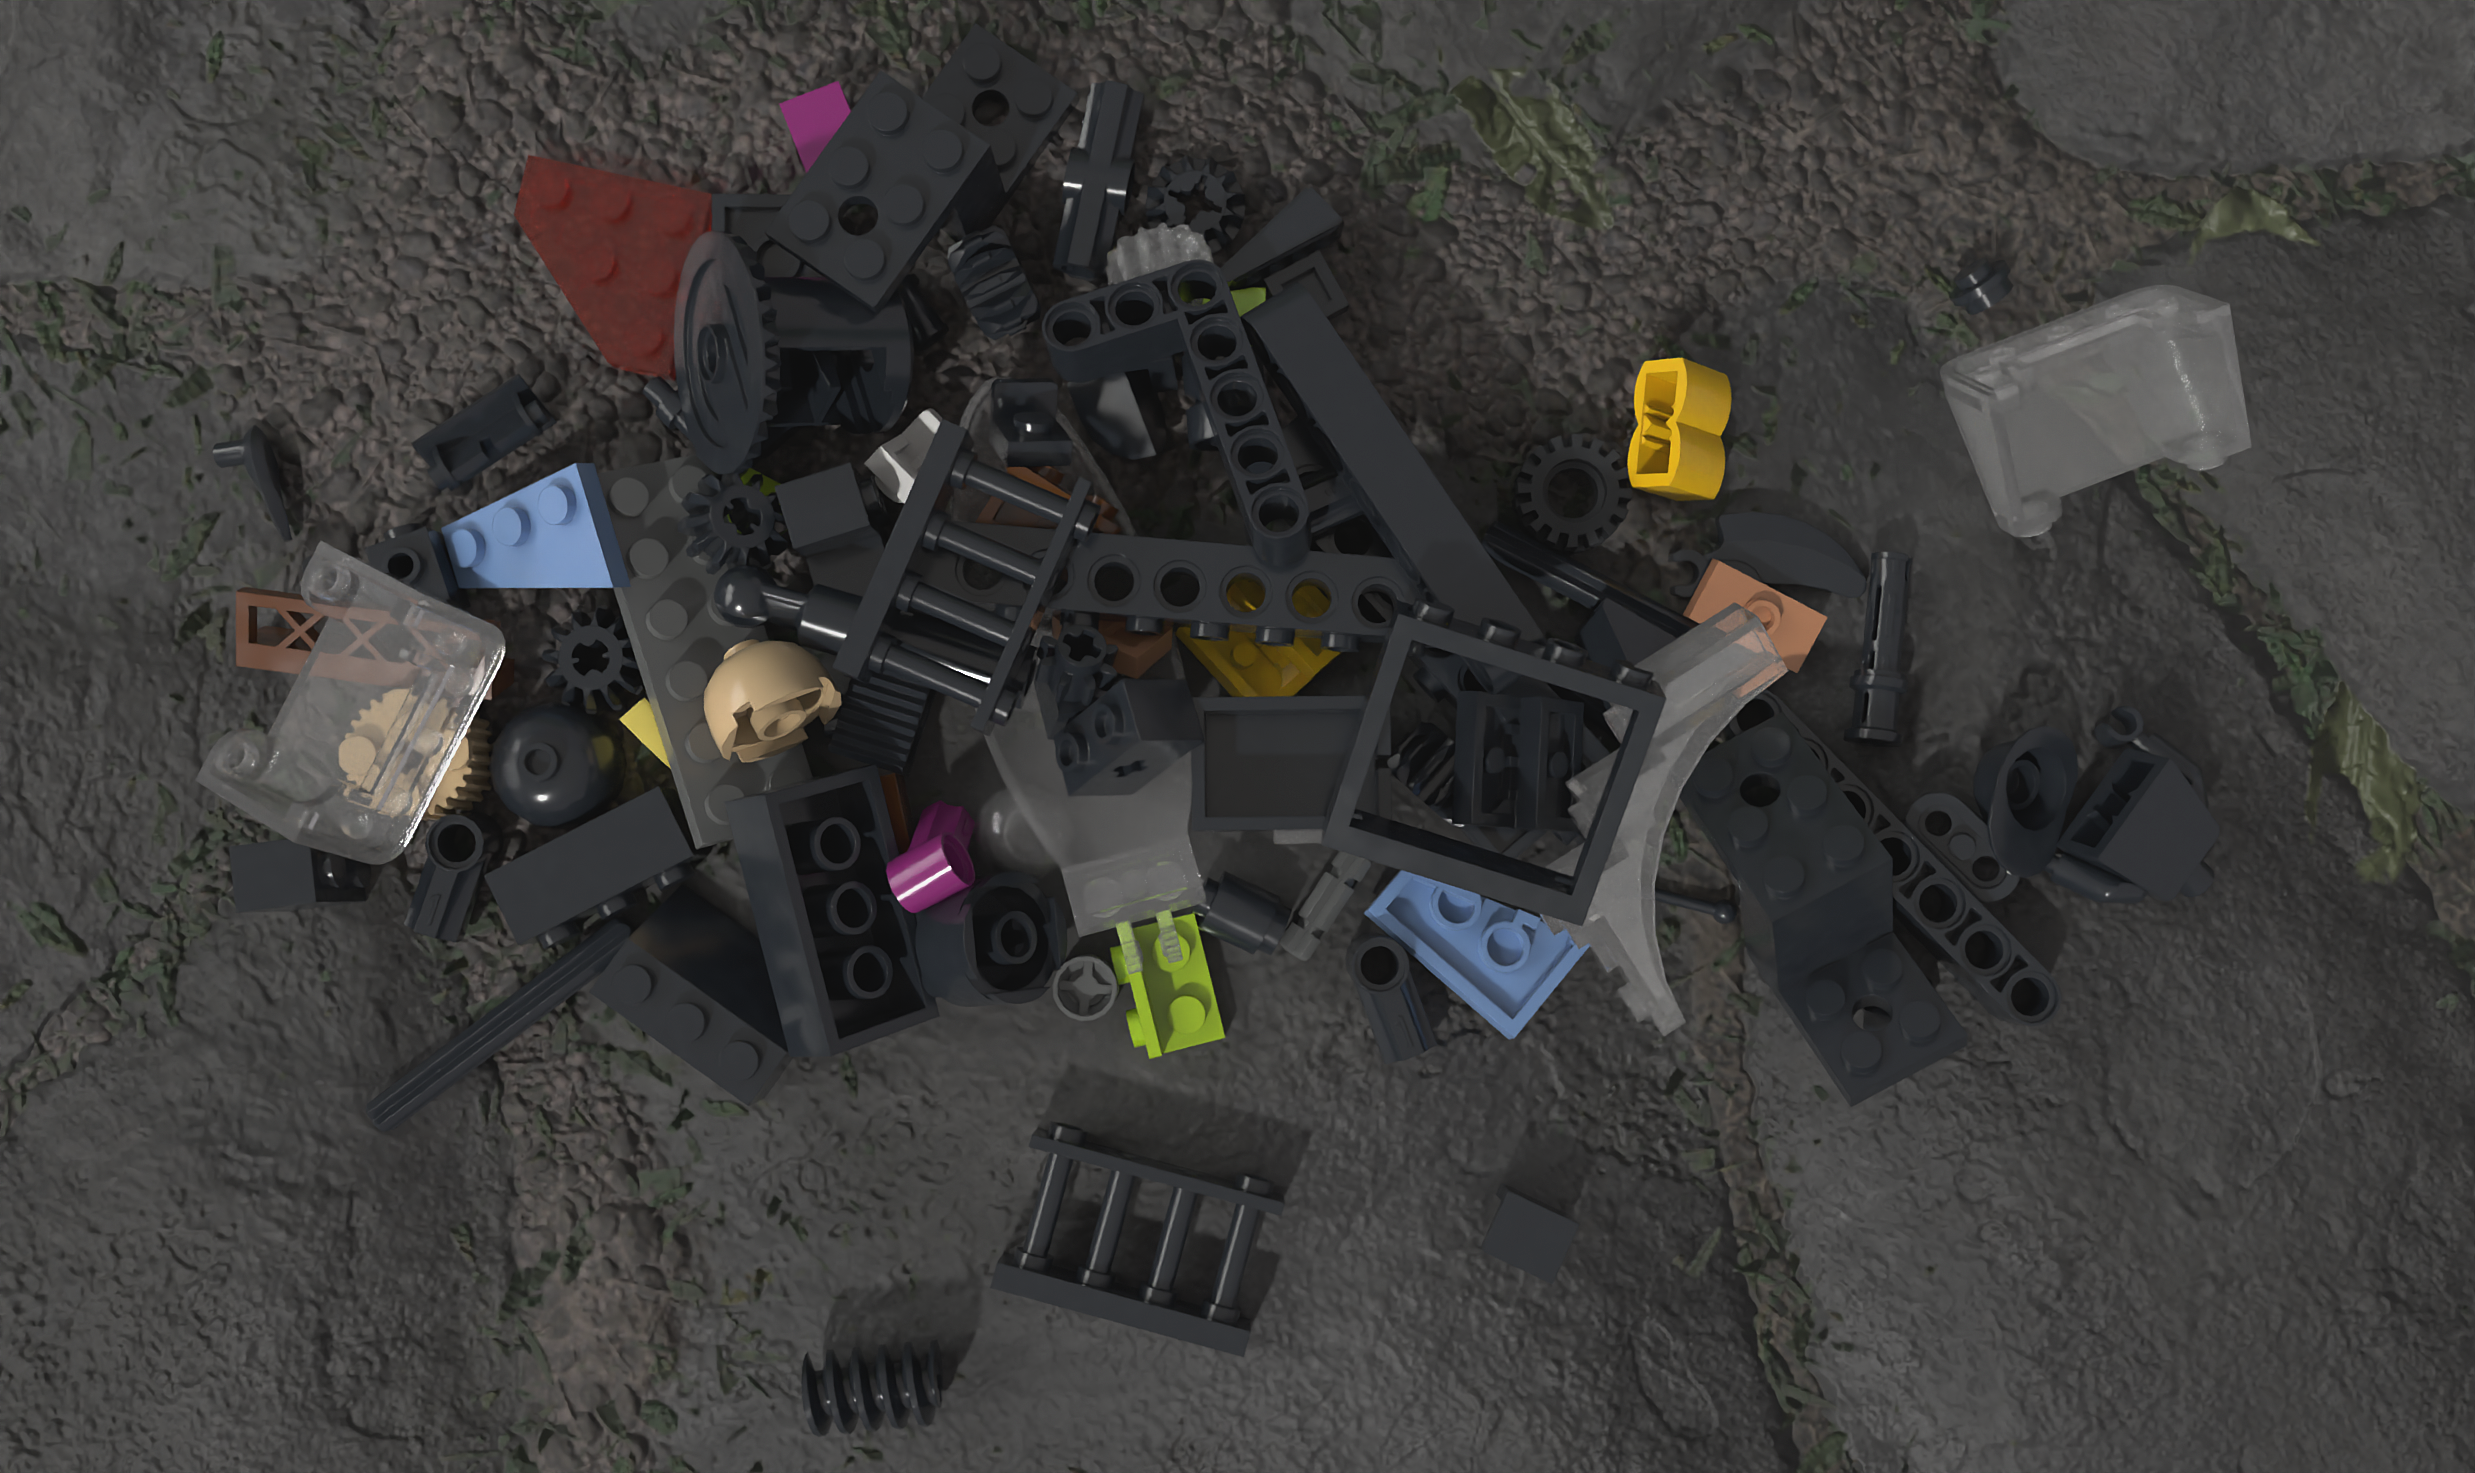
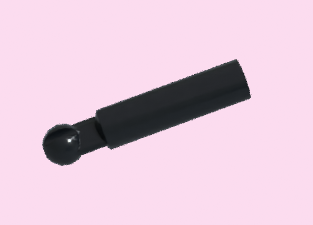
M739 565L727 570L717 581L714 591L716 607L726 622L739 628L753 629L768 622L796 630L800 646L835 656L839 653L863 596L821 584H816L807 594L777 585L768 571L755 565ZM901 610L890 634L897 637V645L988 684L1005 648L946 621L915 611L907 613ZM1029 646L1012 687L1021 690L1015 708L1022 709L1027 699L1038 662L1037 652L1039 647Z

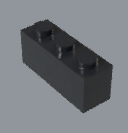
M658 786L485 874L484 877L517 944L525 945L541 942L544 950H547L580 934L581 932L576 923L596 913H599L602 920H606L638 904L634 896L635 893L655 883L659 890L662 891L695 875L692 864L708 855L704 847L696 849L682 803L675 789Z

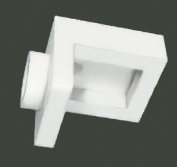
M931 408L923 411L901 435L881 445L864 463L875 474V482L880 490L895 502L905 504L943 419Z

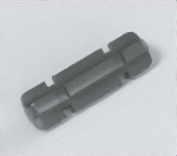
M1342 851L1337 853L1331 862L1334 868L1330 873L1325 872L1298 912L1301 918L1297 924L1292 922L1282 936L1280 944L1283 949L1300 960L1306 961L1310 959L1321 942L1317 938L1322 931L1328 932L1355 891L1351 888L1355 881L1361 882L1371 867V860Z

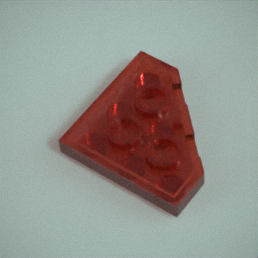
M528 155L514 216L602 355L614 368L654 377L661 376L663 379L675 381L674 321L677 292L684 263L690 249L702 234L709 232L711 229L712 194Z

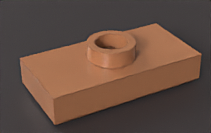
M1716 559L1711 560L1683 613L1685 617L1795 673H1798L1828 618Z

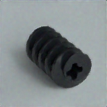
M931 1340L926 1360H919L912 1342H905L900 1362L893 1363L886 1344L879 1345L874 1365H867L860 1347H853L848 1367L841 1368L834 1349L827 1350L822 1370H815L807 1352L802 1366L801 1396L806 1420L813 1435L817 1437L827 1435L832 1426L833 1419L839 1432L851 1434L856 1428L859 1416L865 1429L875 1432L881 1428L885 1413L893 1428L903 1429L908 1423L911 1410L920 1426H930L933 1423L937 1407L940 1408L943 1402V1369L938 1340Z

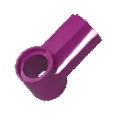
M938 801L923 809L908 851L887 863V878L892 892L900 904L909 912L918 913L974 883L975 870L968 850L975 822L964 806L955 807L947 805L943 801Z

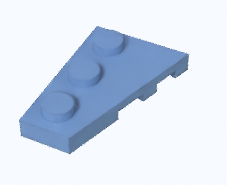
M574 463L441 528L459 588L631 587L594 463Z
M1400 870L1364 912L1367 917L1508 1039H1513L1517 1036L1593 943V940L1574 932L1568 933L1540 921L1541 918L1520 909L1514 910L1480 894Z

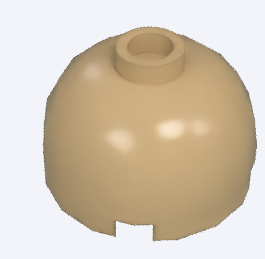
M751 639L736 644L725 653L724 662L716 668L704 691L705 717L716 745L723 758L730 761L731 753L736 752L742 763L773 757L799 745L808 739L803 728L804 726L812 722L818 715L825 726L834 717L841 705V693L820 660L797 644L784 641L759 642L758 640Z

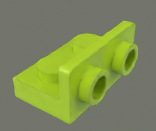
M1195 913L1118 932L1121 945L1110 947V952L1119 985L1131 983L1136 1008L1126 1010V1017L1135 1048L1146 1045L1149 1059L1162 1056L1163 1053L1225 1038Z

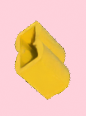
M1684 358L1651 360L1643 363L1634 391V410L1638 426L1631 439L1628 452V475L1633 488L1676 501L1715 499L1721 487L1725 470V451L1720 436L1726 427L1731 409V387L1726 374Z

